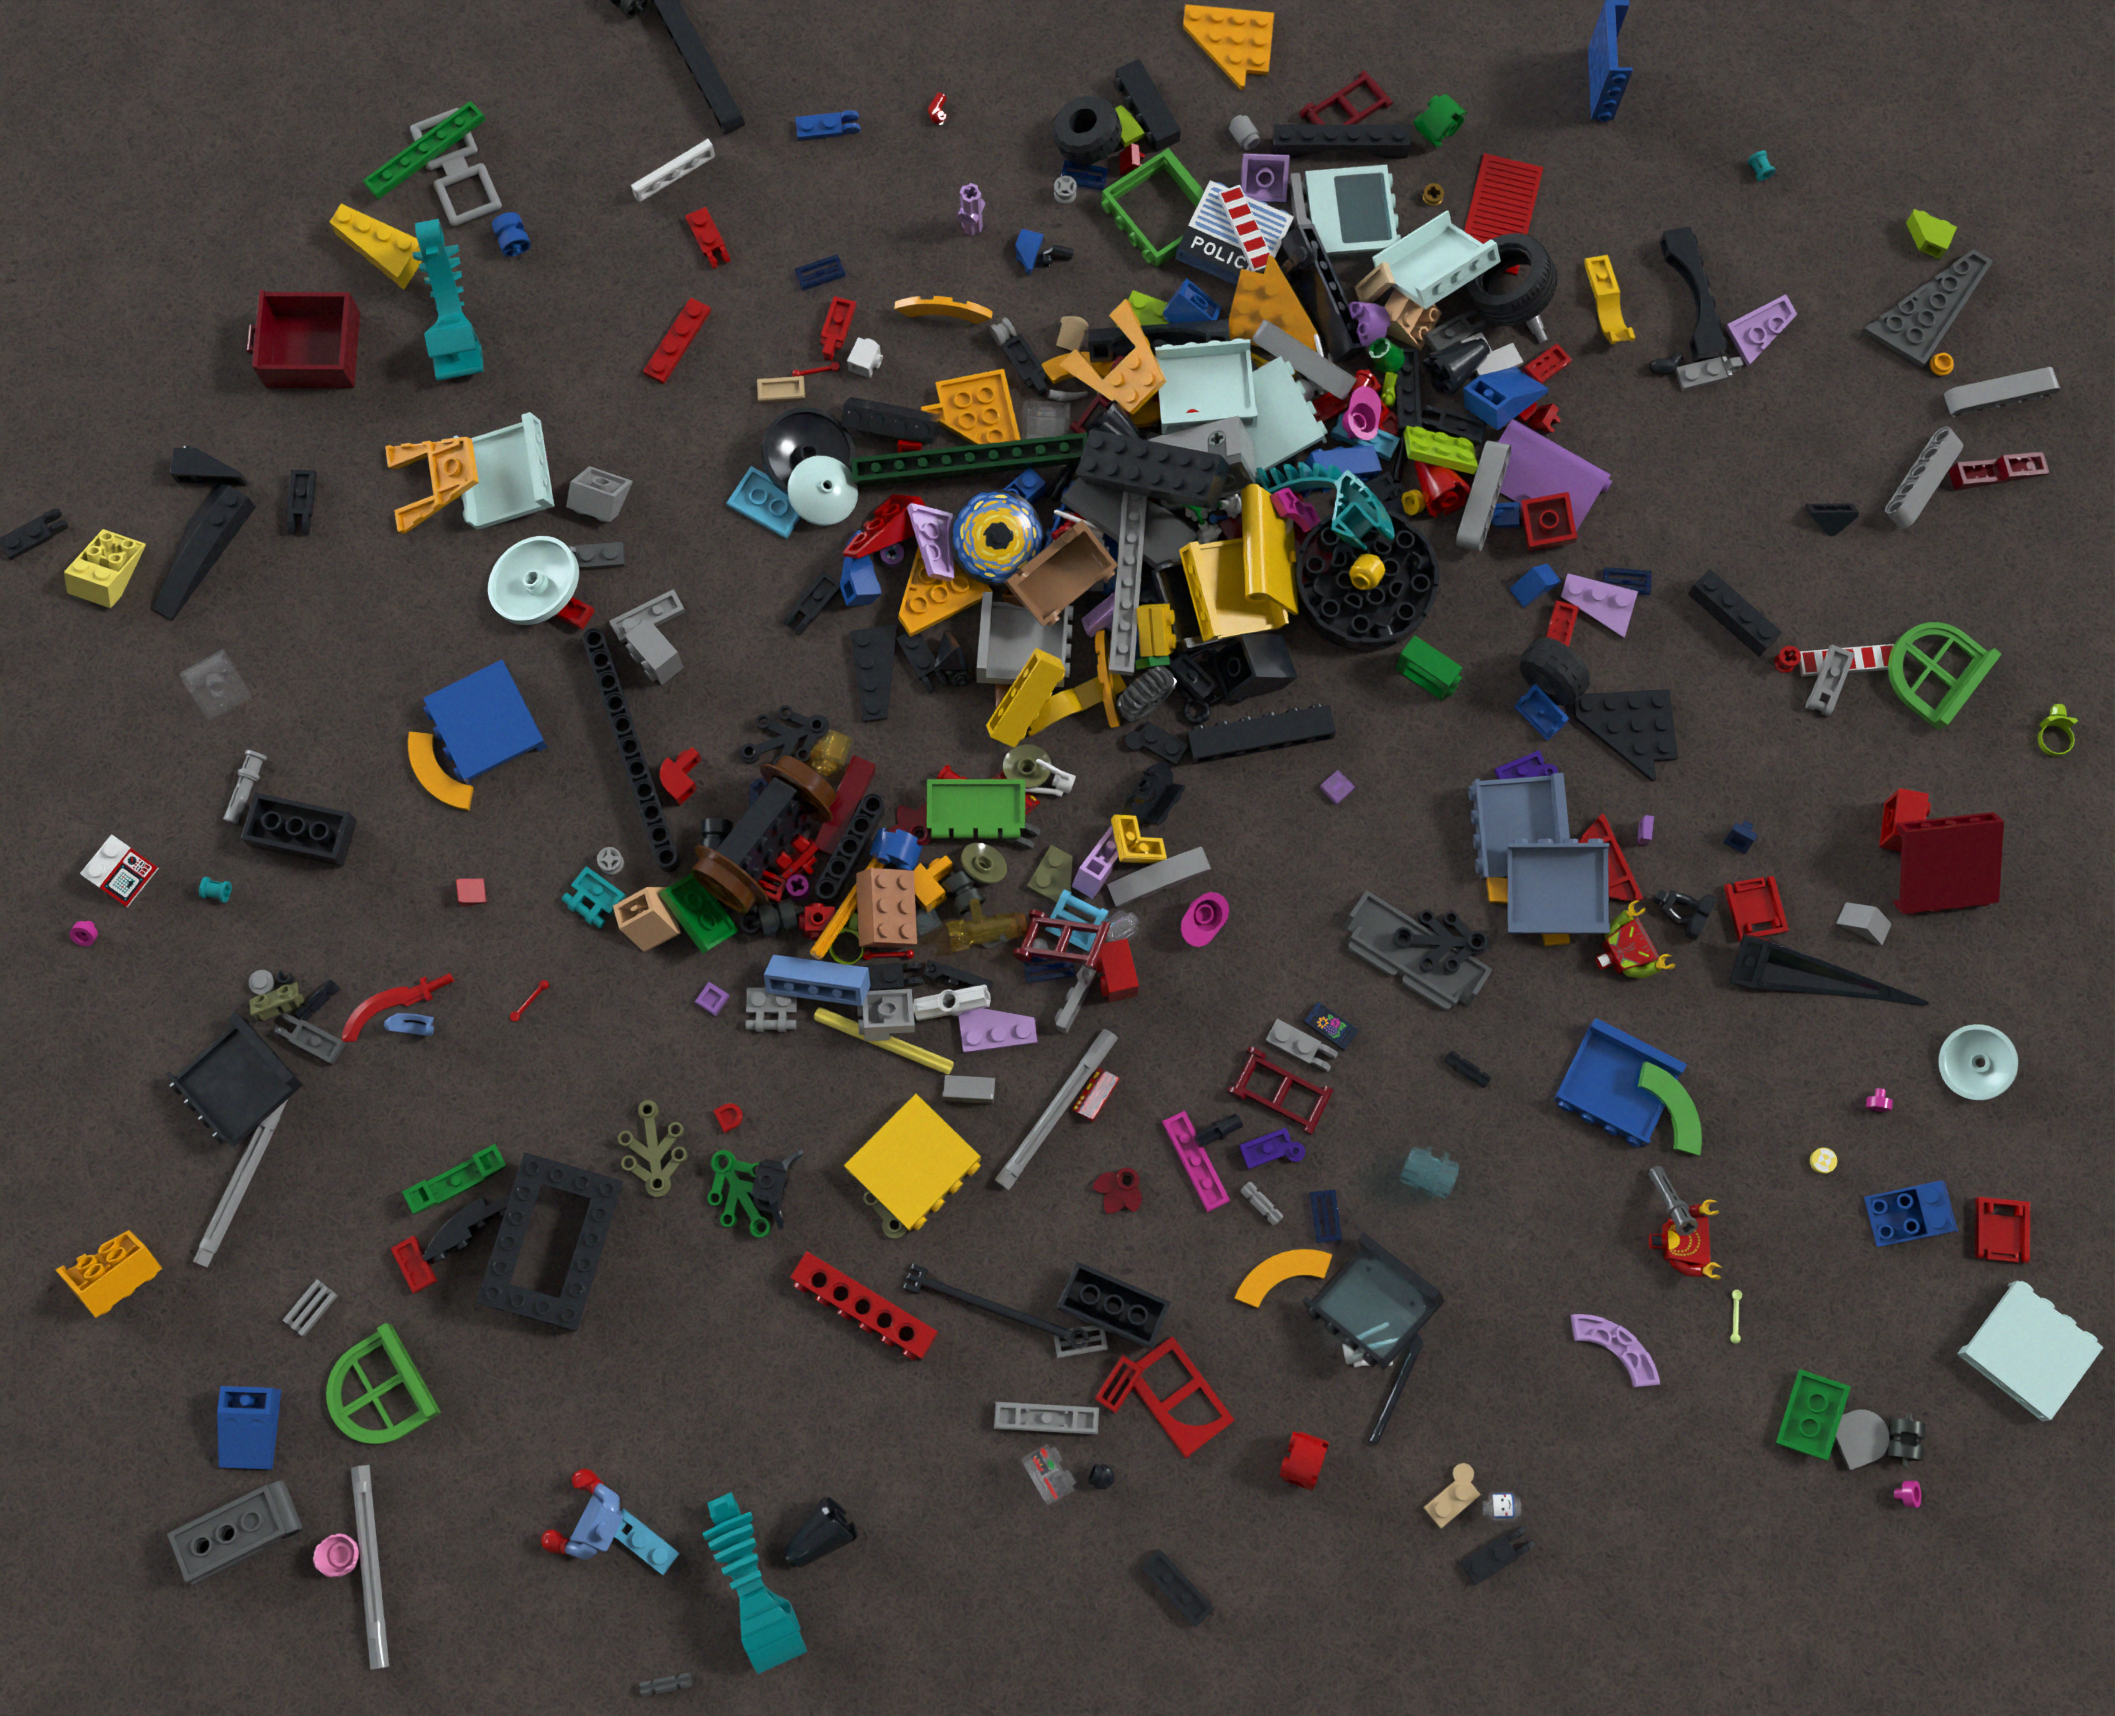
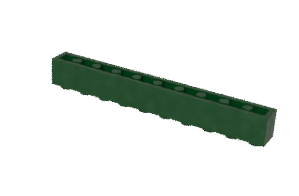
M1087 433L851 458L853 482L859 488L1027 470L1029 467L1036 469L1080 464L1088 436Z

